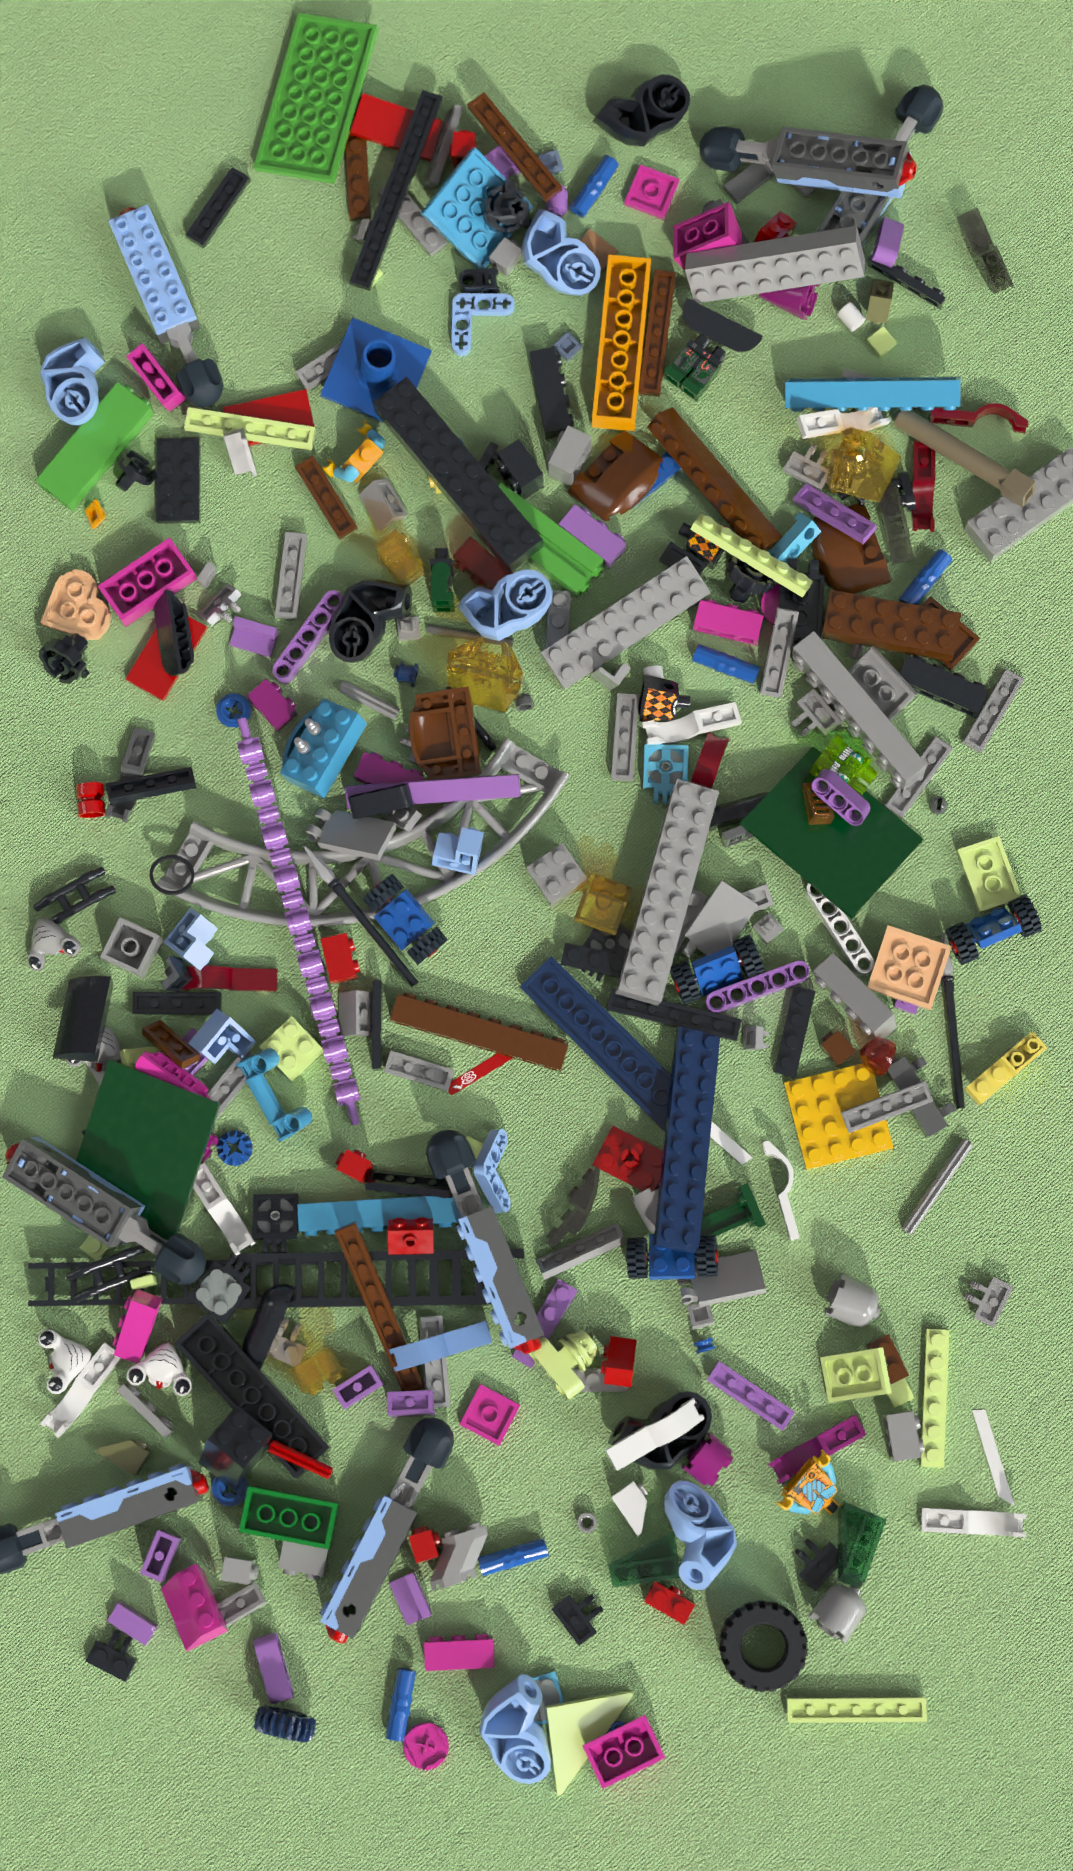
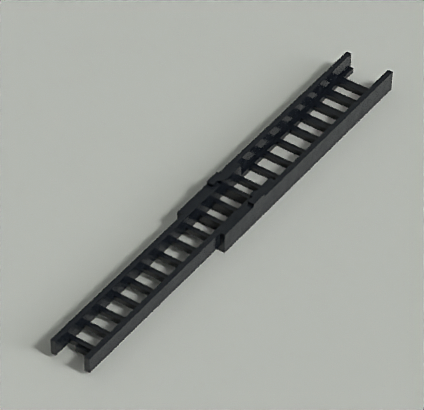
M510 1249L513 1259L524 1258V1249ZM434 1250V1254L388 1255V1251L369 1252L372 1261H386V1294L391 1306L492 1305L491 1302L487 1304L482 1292L484 1283L483 1281L478 1282L476 1275L475 1295H462L461 1259H469L466 1250ZM343 1252L246 1253L237 1255L238 1258L233 1264L237 1266L242 1260L245 1262L244 1266L249 1265L252 1268L251 1297H245L237 1309H257L262 1297H257V1266H273L274 1286L280 1284V1265H296V1296L291 1297L288 1308L366 1307L362 1297H347V1260ZM206 1260V1272L214 1261L225 1266L229 1260ZM392 1260H408L409 1296L392 1297ZM416 1260H429L430 1296H416ZM439 1260H452V1296H439ZM121 1261L124 1268L140 1269L146 1266L155 1267L156 1261ZM341 1261V1297L324 1298V1262ZM92 1262L28 1263V1269H48V1277H45V1292H48V1300H28V1306L125 1305L127 1299H122V1285L116 1287L115 1299H99L98 1294L93 1296V1299L76 1302L74 1294L77 1293V1279H74L70 1283V1300H54L55 1269H71L73 1271ZM112 1264L104 1268H114ZM302 1265H318V1296H302ZM161 1275V1305L196 1304L188 1298L190 1284H183V1298H167V1278Z

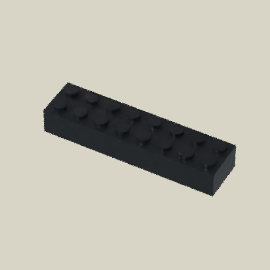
M209 1313L205 1314L174 1343L232 1409L238 1405L272 1433L267 1448H269L272 1441H277L319 1460L332 1447L268 1375L254 1364L243 1351L241 1345L223 1325ZM275 1455L295 1479H298L307 1471V1469Z

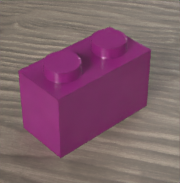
M265 679L247 695V698L273 728L279 732L297 716L295 711L297 706L289 697L285 699L280 694L282 690L274 681L270 683Z

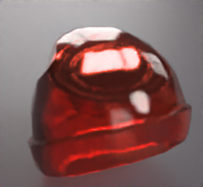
M884 1038L868 1041L860 1050L862 1062L874 1075L883 1076L891 1065L896 1051V1044L892 1040Z

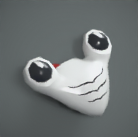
M46 1329L40 1332L38 1343L44 1348H53L48 1368L54 1376H51L46 1382L47 1389L52 1394H60L87 1365L92 1353L85 1346L63 1338L54 1330Z
M170 1343L158 1346L143 1361L131 1366L127 1372V1381L131 1385L139 1386L145 1381L147 1375L149 1383L157 1389L168 1387L174 1381L173 1390L179 1396L188 1395L192 1389V1382L183 1369L176 1349Z

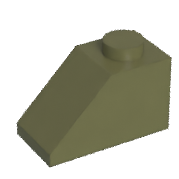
M873 279L866 320H870L875 324L887 323L894 282Z
M140 1439L100 1447L96 1451L134 1476L140 1473L152 1453L148 1449L149 1445Z

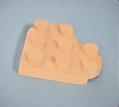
M74 569L72 572L61 575L56 581L40 624L71 636L78 633L80 636L85 637L86 640H99L110 626L111 612L105 603L97 598L98 585L92 576L83 570Z

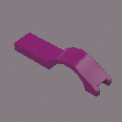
M853 1415L768 1463L769 1468L773 1467L779 1478L776 1481L778 1484H781L797 1474L809 1458L812 1460L813 1456L819 1458L822 1455L820 1450L823 1449L830 1456L867 1434L857 1416Z

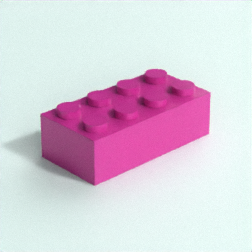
M168 538L98 585V588L124 626L127 627L154 609L157 600L165 590L176 594L194 582L197 577L171 538Z

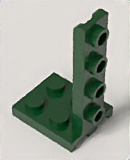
M748 1183L739 1186L737 1189L736 1198L738 1202L702 1217L700 1236H718L745 1223H748L749 1227H753L755 1231L766 1226Z

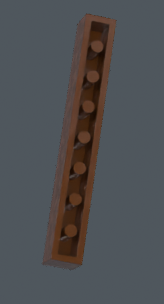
M672 407L659 412L647 428L730 527L733 528L736 534L743 539L749 540L761 550L768 551L772 549L782 538L781 534L676 410Z
M404 992L403 996L397 995L390 1017L392 1023L557 1072L562 1071L569 1045L565 1044L566 1040L553 1036L551 1040L545 1038L544 1034L538 1031L524 1032L522 1031L523 1027L510 1024L507 1027L501 1025L502 1021L494 1018H489L488 1021L480 1019V1015L468 1011L467 1014L458 1012L459 1008L446 1005V1008L437 1006L438 1002L430 999H425L424 1002L416 1000L417 996Z

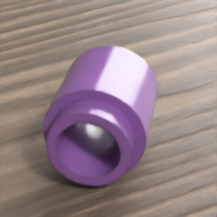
M561 185L562 191L546 202V211L560 218L567 214L568 192L563 185Z

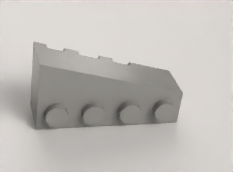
M834 953L813 970L816 977L814 981L821 989L826 988L830 993L831 999L837 1005L840 1004L845 1009V1013L852 1020H855L860 1028L877 1045L897 1028L894 1013Z

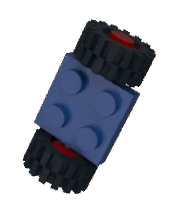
M392 873L384 881L377 884L362 899L373 913L386 903L387 906L376 914L374 918L402 951L413 941L420 940L407 951L414 962L419 965L427 957L429 958L448 939L438 927H435L423 937V933L434 925L435 922L407 889L395 899L392 898L404 888Z
M1026 894L1008 902L1010 913L1005 907L998 908L983 917L972 919L967 924L960 922L946 929L945 932L949 945L952 946V952L961 965L979 958L975 942L983 949L1017 933H1021L1026 938L1042 931V924L1037 915L1038 912Z
M750 935L733 941V946L691 962L694 970L693 975L686 961L671 966L670 974L683 1004H687L701 998L700 992L702 996H705L744 980L740 965L747 978L760 974L765 969L753 939Z
M649 1234V1253L646 1237L627 1238L626 1263L629 1279L648 1278V1268L650 1280L695 1279V1261H697L699 1277L718 1276L716 1235L700 1236L699 1249H697L696 1254L653 1246L654 1234Z

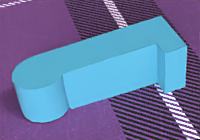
M801 512L794 517L796 523L774 548L767 551L772 557L787 564L788 558H796L821 532L817 525Z

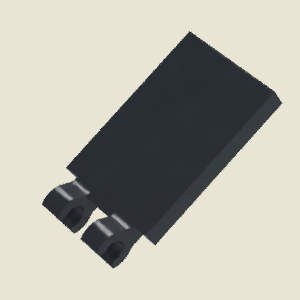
M788 558L789 567L797 571V559ZM810 560L808 573H803L813 581L803 597L780 584L778 608L799 611L793 640H803L813 631L821 639L825 576L818 575L819 560Z

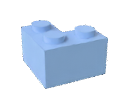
M463 827L460 837L452 833L439 832L432 865L475 875L484 832H480L475 828Z
M190 908L163 943L197 969L201 970L214 954L205 944L212 939L218 928L201 914Z
M216 1009L188 1044L203 1057L216 1064L227 1049L243 1059L257 1041L233 1019Z

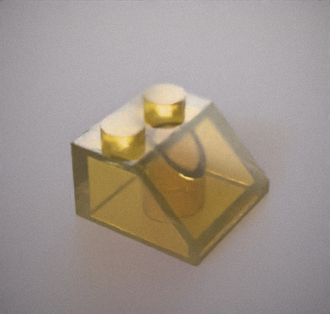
M591 873L574 921L616 935L628 906L633 887Z

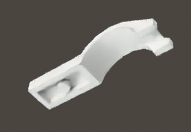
M869 407L867 411L840 413L839 409L799 415L796 418L802 439L835 433L853 435L891 422L890 417L883 418L882 412L877 410V407Z
M736 702L696 710L677 720L669 722H655L651 720L642 722L641 725L647 732V745L677 743L698 734L740 725L742 721Z
M765 1141L762 1143L765 1156H772L780 1160L788 1174L787 1186L777 1196L789 1241L796 1240L800 1237L787 1195L794 1180L793 1168L789 1160L772 1143Z
M205 1163L201 1164L193 1188L229 1242V1246L237 1256L240 1254V1250L249 1244L252 1246L255 1242Z
M105 1342L77 1376L62 1401L54 1410L47 1414L40 1425L43 1427L47 1425L54 1430L57 1438L67 1430L122 1359L114 1356L115 1350Z
M694 1398L683 1403L680 1408L667 1417L642 1427L605 1449L615 1470L618 1471L653 1449L673 1441L705 1419L702 1414H698L694 1406L696 1403Z
M922 1508L921 1531L1026 1537V1533L1023 1532V1519H1026V1514Z

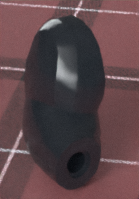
M661 74L639 85L630 97L613 96L596 115L593 122L614 139L626 145L645 147L657 136L668 133L680 123L691 101L690 92L686 85L672 75Z
M363 579L348 586L341 604L332 616L329 628V642L334 655L340 660L349 663H357L369 657L385 634L386 622L392 619L407 618L410 614L412 607L411 587L373 579Z
M690 1391L677 1393L653 1408L648 1419L625 1416L614 1428L608 1443L612 1446L642 1427L667 1417L680 1408L683 1403L694 1398L696 1402L694 1406L698 1414H702L705 1419L680 1437L653 1449L633 1461L648 1470H669L683 1456L694 1451L703 1441L711 1425V1407L698 1393Z

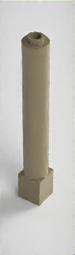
M898 410L893 418L896 428L1001 490L1002 496L1023 508L1036 492V481L1014 468L1012 471L911 410Z

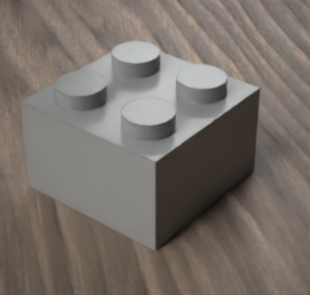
M567 426L565 431L560 432L556 441L558 445L555 450L551 449L546 461H548L549 477L571 487L591 453L592 447L591 436Z
M563 843L526 867L528 875L551 908L588 884L587 877Z
M119 917L100 957L104 961L144 979L163 939L159 935Z
M914 1411L882 1415L890 1461L921 1458V1452H924L922 1438H918L917 1429H920L918 1415H914Z

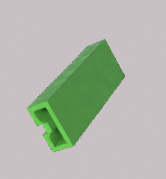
M119 382L115 384L98 405L93 418L79 427L36 479V482L52 497L54 496L72 512L115 462L121 451L130 444L154 415L151 409L152 404L144 397L138 398L134 395L135 391L127 384L124 386Z
M500 482L499 488L543 539V547L528 558L527 561L565 590L571 591V594L576 598L580 594L584 595L591 586L590 581L594 577L598 578L603 572L604 559Z

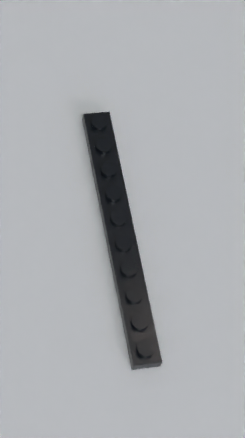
M422 90L349 281L350 285L368 291L372 288L443 98L440 95Z

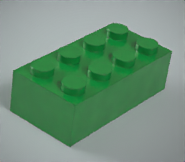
M248 1486L239 1532L329 1550L332 1546L340 1503Z

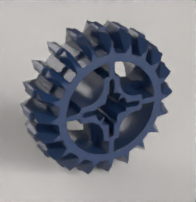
M261 1706L258 1707L254 1718V1728L256 1730L285 1740L309 1742L312 1740L316 1730V1720L313 1717L285 1708Z

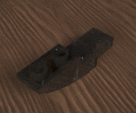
M978 207L959 215L957 220L965 237L963 240L978 271L992 293L996 294L1013 286L1014 284L997 245L994 246Z
M895 478L873 482L892 565L914 561L909 528Z
M597 1166L594 1170L589 1168L582 1177L584 1180L580 1187L575 1186L568 1194V1197H570L568 1203L574 1209L572 1211L568 1209L561 1217V1220L564 1222L560 1227L554 1226L546 1236L549 1238L547 1244L553 1249L556 1248L568 1232L576 1237L589 1217L599 1186L600 1169Z

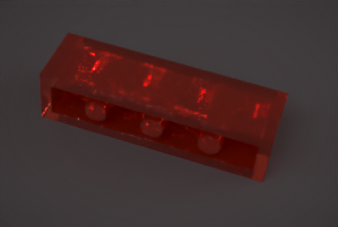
M471 536L453 554L454 566L462 573L466 571L471 575L470 579L479 587L482 585L493 590L499 580L506 575L513 574V572L509 573L497 558Z

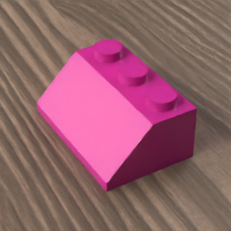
M729 202L673 226V259L684 271L687 253L742 244V232Z
M197 1564L176 1573L161 1588L187 1652L228 1631L204 1570Z
M645 1715L582 1745L602 1789L665 1759V1754Z

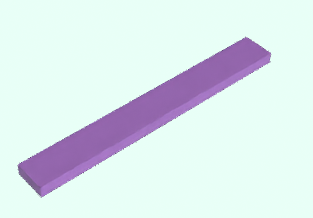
M519 774L350 785L345 787L347 809H350L349 796L409 783L414 804L521 796Z

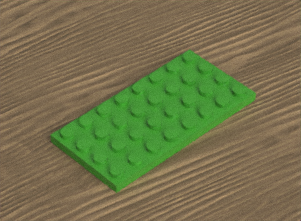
M298 13L254 163L255 171L335 184L379 31L377 25Z

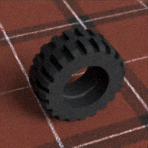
M757 1600V1602H748L734 1610L733 1614L724 1622V1627L720 1632L719 1651L727 1672L743 1687L753 1689L756 1692H773L778 1688L788 1686V1683L799 1676L800 1670L805 1666L806 1656H808L807 1635L801 1622L789 1609L772 1601ZM758 1624L774 1626L781 1632L785 1641V1651L781 1660L769 1668H758L751 1665L742 1653V1639L745 1633L751 1627Z

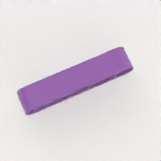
M331 590L323 596L275 662L273 674L279 683L288 684L294 679L329 631L332 616L343 598L338 591ZM338 599L340 602L337 606H330L329 601ZM320 616L327 617L326 622L323 624L316 623V620ZM306 634H314V638L311 641L303 640ZM294 651L302 652L299 658H291V654ZM282 668L289 669L288 674L285 676H279L278 672Z
M795 961L714 991L707 996L706 1009L709 1012L719 1014L800 984L807 979L810 972L809 966L804 961ZM801 967L804 969L805 975L803 977H796L793 969ZM774 975H781L784 978V983L776 985L772 981ZM754 982H759L763 985V991L756 993L752 990L751 985ZM733 990H739L743 997L740 1000H734L730 993ZM716 997L722 1001V1005L719 1008H713L709 1001Z

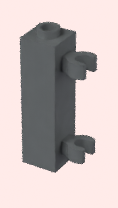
M897 1056L887 1062L888 1067L884 1071L896 1091L921 1082L915 1072L926 1066L927 1062L922 1056L910 1064L906 1057L899 1059ZM931 1102L910 1110V1113L925 1137L929 1138L948 1126L944 1117L953 1113L956 1108L951 1102L938 1110L935 1103Z

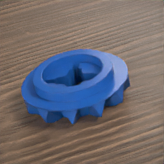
M232 693L220 699L217 704L216 714L219 721L228 728H238V719L246 717V720L251 717V706L244 696ZM237 703V709L242 714H235L231 719V713L227 709H233Z
M238 1130L226 1132L220 1137L217 1145L218 1156L224 1163L231 1166L244 1164L250 1158L253 1150L249 1136ZM240 1140L238 1148L243 1153L234 1151L230 1154L231 1148L227 1142L235 1144Z
M215 1477L212 1483L213 1496L222 1505L235 1506L246 1497L248 1482L246 1478L243 1479L235 1489L237 1495L232 1492L223 1495L227 1487Z

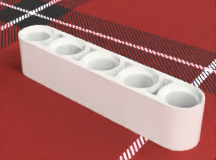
M808 883L805 891L808 900L851 968L859 976L868 975L874 967L873 957L845 913L824 895L812 894L810 891L812 885ZM830 904L834 912L826 914L822 910V906ZM837 922L843 923L846 928L845 931L842 933L837 932L834 929V924ZM848 941L855 942L857 950L849 951L846 948V943ZM866 960L869 963V969H860L858 961Z

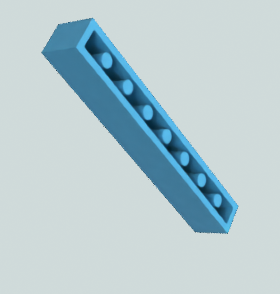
M961 376L787 378L785 381V408H791L793 412L804 411V408H812V411H825V408L839 409V411H846L847 408H856V411H867L869 407H877L879 411H888L890 407H899V410L902 411L912 410V407H921V410H934V407H943V410H955L961 404Z
M423 1196L297 1204L299 1232H304V1236H318V1231H327V1235H336L335 1229L355 1221L360 1232L363 1233V1229L371 1228L372 1232H384L385 1227H388V1220L395 1218L416 1219L425 1217L433 1219V1224H439V1228H450L452 1223H459L458 1219H461L453 1197Z

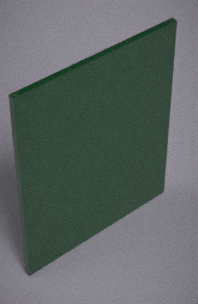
M813 746L759 804L741 820L740 825L852 919L916 847L922 843L923 838L839 768L838 772L845 774L850 779L847 784L870 805V812L862 824L857 826L849 824L815 794L812 789V782L819 772L823 769H830L831 765L834 764Z
M109 1059L76 1161L145 1205L140 1216L146 1219L151 1231L169 1240L172 1235L177 1234L221 1103Z

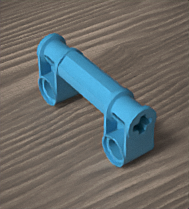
M266 1048L255 1055L236 1063V1066L240 1067L243 1072L246 1084H248L269 1125L273 1126L278 1135L277 1140L281 1142L309 1125L312 1121V1114L309 1109L303 1106L288 1113L283 1111L263 1075L278 1065L279 1055L273 1048Z

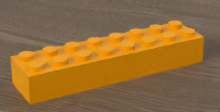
M608 255L592 428L635 431L651 258Z

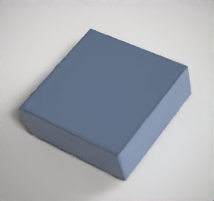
M557 149L537 155L552 175L564 171Z
M568 331L552 345L566 362L571 360L582 349V345Z

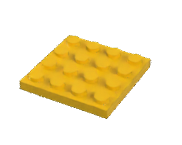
M871 1061L784 1083L806 1170L894 1148L886 1120L848 1133L841 1112L880 1097Z

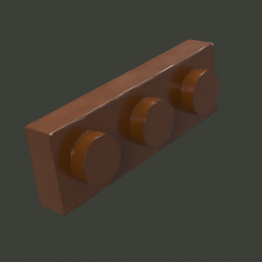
M161 1020L142 1028V1035L181 1069L200 1061V1053Z

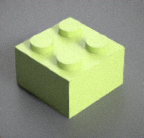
M292 1016L259 1046L262 1050L266 1048L276 1050L279 1055L277 1066L292 1082L324 1052L322 1047Z

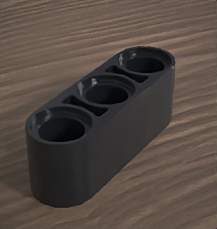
M409 783L367 791L348 797L353 819L404 809L414 805Z

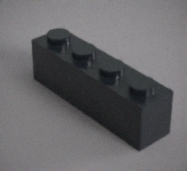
M555 347L529 351L545 439L558 437L561 431L566 430L567 426L574 427L573 416L567 412V407H570L569 396L563 392V387L566 386L564 373L560 374L559 367L562 366L560 353L556 354Z
M907 656L900 675L918 694L973 718L978 716L989 691L985 688V685L973 681V683L969 682L959 673L951 674L944 671L945 668L938 664L930 665L925 663V660L919 656Z

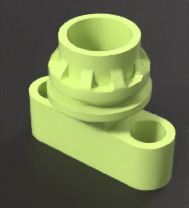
M582 1329L574 1334H567L565 1340H558V1345L561 1349L559 1352L543 1336L540 1338L541 1349L529 1353L539 1367L542 1365L546 1370V1374L557 1383L555 1387L568 1401L584 1389L582 1381L572 1369L576 1368L580 1372H584L586 1370L585 1366H590L594 1356L599 1353L594 1341Z

